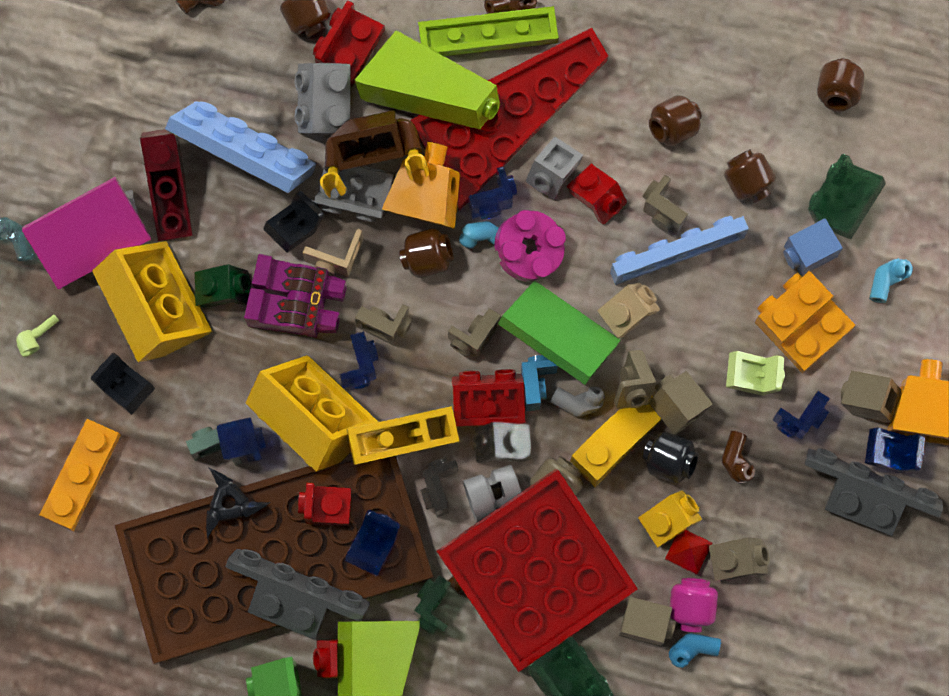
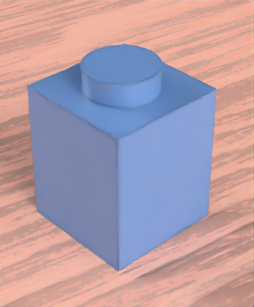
M824 218L788 237L783 253L788 265L792 269L797 268L799 274L803 276L808 271H812L837 258L843 247Z

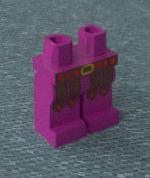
M258 254L252 280L254 288L250 289L244 320L248 327L307 335L314 338L318 337L319 332L337 333L340 313L324 310L326 299L344 301L347 290L346 281L330 276L328 269L289 263L275 260L272 256Z

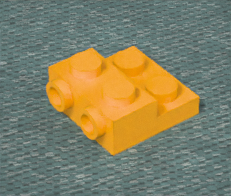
M810 271L803 277L798 272L794 274L783 285L786 292L778 299L773 295L769 296L757 308L761 314L758 315L755 324L802 374L856 326L832 301L833 295Z

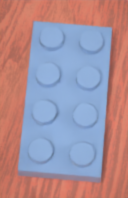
M196 101L170 116L165 130L287 193L312 176L317 164L308 159L306 153L298 149L284 147L277 143V139L272 135L255 132L248 128L247 124L241 119L235 117L228 118L217 112V108L207 102Z

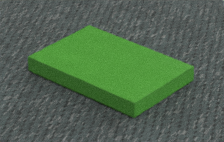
M536 281L523 292L498 322V325L584 385L587 384L621 341Z

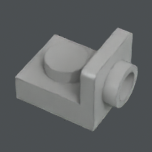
M554 137L534 160L526 182L537 191L551 199H555L562 184L580 164L583 154Z

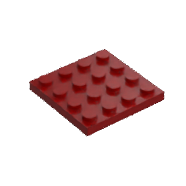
M554 469L436 551L518 672L638 590L558 469Z

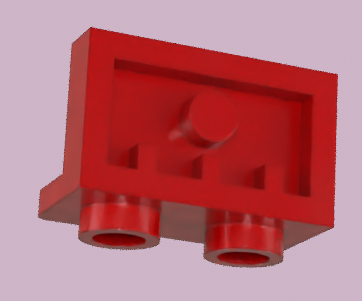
M347 0L342 9L338 7L333 13L329 23L331 29L326 37L321 36L313 49V55H315V63L350 64V86L353 87L355 79L361 73L383 35L385 25L356 11L354 3Z
M500 369L495 371V375H480L479 371H463L459 373V376L452 377L453 412L456 427L525 423V396L522 374H516V371L513 369Z

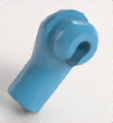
M688 633L672 645L669 651L671 663L675 667L683 668L699 653L718 657L721 639Z

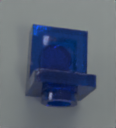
M504 166L497 168L496 178L499 188L469 195V209L472 218L491 219L499 216L502 210L512 208L513 196L518 195L513 175L507 176Z
M364 331L350 335L359 369L339 374L342 388L350 386V390L362 389L371 385V380L376 379L373 362L378 361L379 358L374 340L367 341Z
M817 391L799 419L780 408L772 420L778 424L776 427L781 433L793 439L797 436L802 440L811 426L818 429L830 411L824 407L830 398Z
M251 417L217 426L224 460L246 456L249 463L262 459L260 449L267 448L262 427L255 428Z
M878 427L869 429L865 464L896 473L919 471L925 456V436L919 434L905 436Z
M368 510L364 516L362 526L347 552L345 561L378 576L395 545L401 525L385 514H378Z

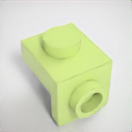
M740 351L729 353L726 387L761 396L781 391L785 378V371L783 369L784 357L776 355L765 358Z

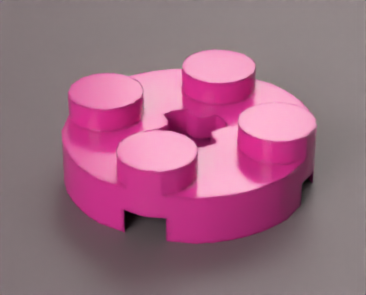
M522 210L505 220L499 227L494 241L495 252L498 251L499 258L501 259L499 263L510 276L525 282L534 281L550 275L560 266L565 253L564 243L566 235L564 230L557 226L556 222L546 214L538 211ZM532 238L537 246V251L527 254L525 252L527 246L522 242L523 239L529 240Z

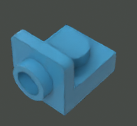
M543 355L529 357L528 362H523L521 365L526 411L540 410L541 400L547 399L545 378H538V375L557 373L558 366Z

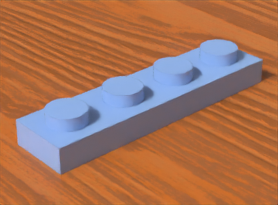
M727 216L715 221L712 228L703 231L700 228H694L681 234V239L668 243L667 239L660 240L651 244L648 247V251L636 255L634 251L618 256L615 259L616 262L612 263L610 271L615 285L744 239L749 229L744 216L733 219L732 216Z

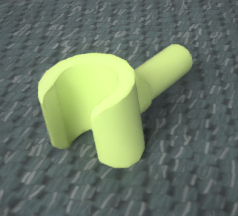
M54 314L32 331L26 330L18 334L16 339L17 347L23 357L32 355L40 349L36 339L59 322V319Z

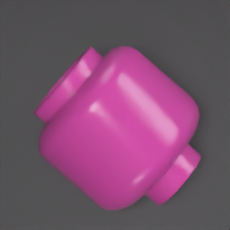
M682 578L681 583L672 587L670 597L672 611L670 617L676 623H680V630L699 633L702 632V626H709L715 622L718 602L717 590L710 586V581L698 578Z

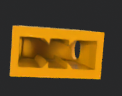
M427 142L424 157L429 175L425 177L424 170L417 169L412 173L414 181H411L408 177L404 159L382 210L454 229L460 174L451 168L443 167L448 147Z
M933 359L921 360L920 376L910 375L902 381L900 386L901 394L892 423L889 422L886 436L949 446V381L941 380L943 366L941 361Z

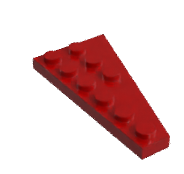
M593 28L489 79L488 81L497 86L500 107L495 117L487 120L481 129L423 115H418L410 120L416 126L419 141L424 150H426L427 142L448 147L443 167L451 168L460 174L457 209L459 211L608 61V54Z

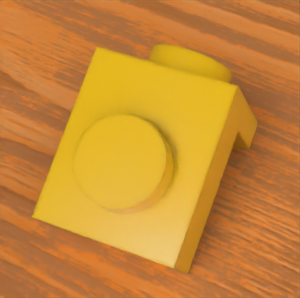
M683 490L669 495L638 517L657 548L702 520L698 513V504Z

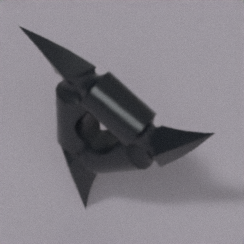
M209 468L218 487L215 489L211 500L210 510H207V539L219 520L227 521L242 518V516L246 518L271 502H249L238 486L233 484L232 479ZM228 496L235 499L234 507L230 509L223 508V500Z

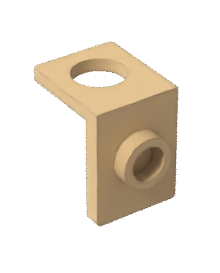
M356 230L345 260L305 246L303 250L304 261L315 265V268L328 269L330 276L338 273L349 277L363 242L362 230Z

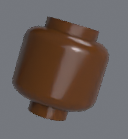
M285 0L280 5V11L291 32L294 34L306 33L308 38L325 30L324 22L331 16L330 9L325 0Z
M845 58L826 63L820 71L817 87V96L820 101L830 110L839 112L846 111L857 105L862 97L864 85L863 70L857 64Z
M676 95L652 109L651 118L649 119L650 131L658 142L668 146H676L698 134L701 126V110L695 102L690 101L685 96Z
M751 149L726 162L728 168L724 172V177L738 200L750 198L752 203H756L771 194L769 187L774 184L776 176L762 153H752Z
M428 229L408 235L404 242V249L399 251L403 268L405 270L410 269L417 278H425L447 271L449 262L454 260L453 248L448 235H442L437 229Z

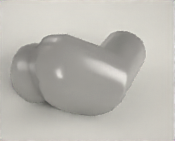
M596 386L589 387L587 392L576 396L558 387L550 403L573 416L581 417L598 411L603 406L605 395L603 390Z

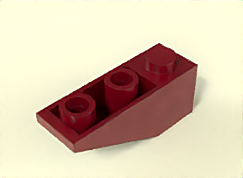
M165 129L142 132L140 142L157 239L162 241L193 236L179 137Z

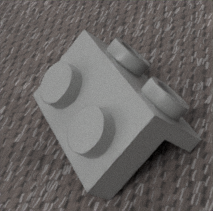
M298 64V71L295 74V87L298 91L295 122L298 125V132L335 133L346 121L350 120V64Z
M367 166L345 169L338 173L346 186V193L343 196H340L335 187L331 191V197L328 198L321 185L319 193L315 196L314 203L322 204V210L341 214L343 210L356 212V218L375 222L377 218H383L387 213L382 208L393 184L395 173ZM323 169L322 176L327 173L325 169Z

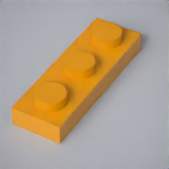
M86 419L39 514L42 518L74 532L121 436L119 432Z

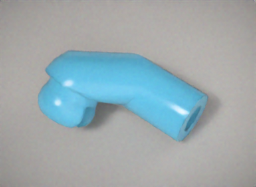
M488 221L468 223L462 228L463 233L460 235L459 241L464 247L469 249L474 248L478 241L487 240L494 244L499 227Z
M897 258L879 266L875 271L869 299L877 303H886L890 286L912 275L913 266L911 262L906 259Z

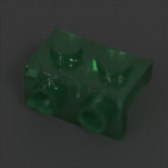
M841 154L838 161L830 166L826 180L819 191H815L810 198L808 211L814 223L825 218L834 233L852 239L886 185L885 179L881 175L853 165L849 155Z
M572 636L565 639L557 647L526 668L545 696H614L606 678L598 673L588 659L585 649Z

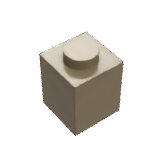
M851 370L848 381L843 384L841 389V404L854 416L892 423L901 389L889 377Z
M687 371L675 379L671 374L662 379L654 387L658 392L649 402L674 435L698 420L713 405Z
M629 597L619 636L661 647L664 644L665 638L672 639L676 621L670 617L672 607Z

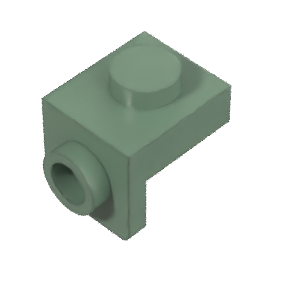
M226 425L212 430V427L200 429L192 434L193 439L186 441L190 454L195 461L228 448L235 466L242 463L239 454L245 452L237 432L230 434Z

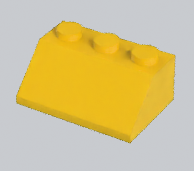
M167 241L115 249L92 270L137 362L164 357L212 332L201 308L195 305V296Z
M308 355L260 371L245 402L261 420L274 430L316 472L340 463L351 452L346 429L378 422Z

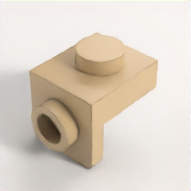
M634 283L624 287L597 311L616 337L622 338L645 318L656 314L660 308L655 303L657 298L649 287L641 283Z

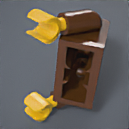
M395 111L382 112L346 121L326 142L324 169L327 173L321 177L320 185L328 198L331 197V191L335 187L340 196L346 193V186L338 174L342 170L407 156L405 167L411 181H414L412 173L417 169L424 170L425 177H428L429 170L425 157L420 154L422 149L416 126L409 120L397 119Z

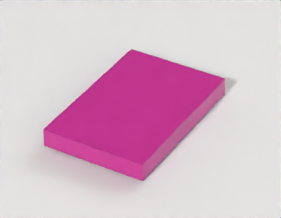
M116 177L22 227V232L58 290L92 272L115 249L139 246L151 240L150 234Z

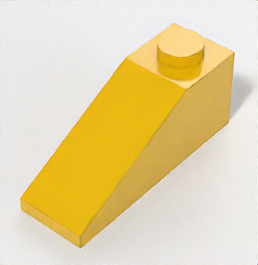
M650 404L639 408L619 409L571 456L570 462L596 488L662 419Z
M452 406L346 429L354 465L459 442Z

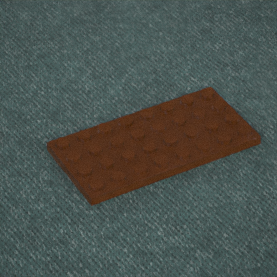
M349 453L340 463L318 472L311 466H307L238 487L248 498L249 502L271 503L246 518L242 516V518L227 521L219 520L208 539L206 517L207 510H210L209 506L213 495L114 525L154 665L280 627V625L248 613L258 581L225 567L228 558L236 549L255 551L260 554L261 558L275 564L284 563L294 568L295 572L305 576L322 578L330 586L342 591H354L360 594L364 600L433 579L396 456L354 465L352 453ZM306 483H314L315 486L351 488L350 526L306 524L304 514H298L299 492H306ZM229 496L226 497L222 503L223 508L230 509L234 507L235 499Z

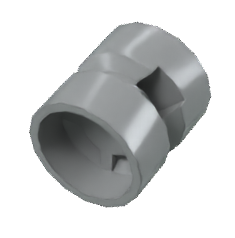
M511 465L491 471L489 478L481 474L463 480L467 499L476 523L521 493L517 477ZM500 488L502 498L495 500L492 489Z

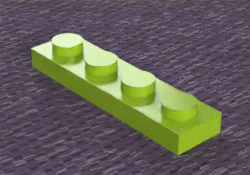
M554 6L418 22L420 43L442 56L558 43L559 39Z

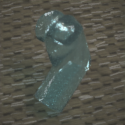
M1 217L0 240L6 239L13 243L18 261H27L34 258L33 248L22 232L23 226L7 217Z

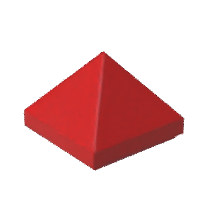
M684 530L674 538L665 560L697 575L712 542L688 530Z

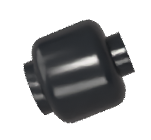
M668 432L660 433L655 440H648L643 451V459L647 460L649 474L675 484L682 482L685 478H691L699 457L692 441Z

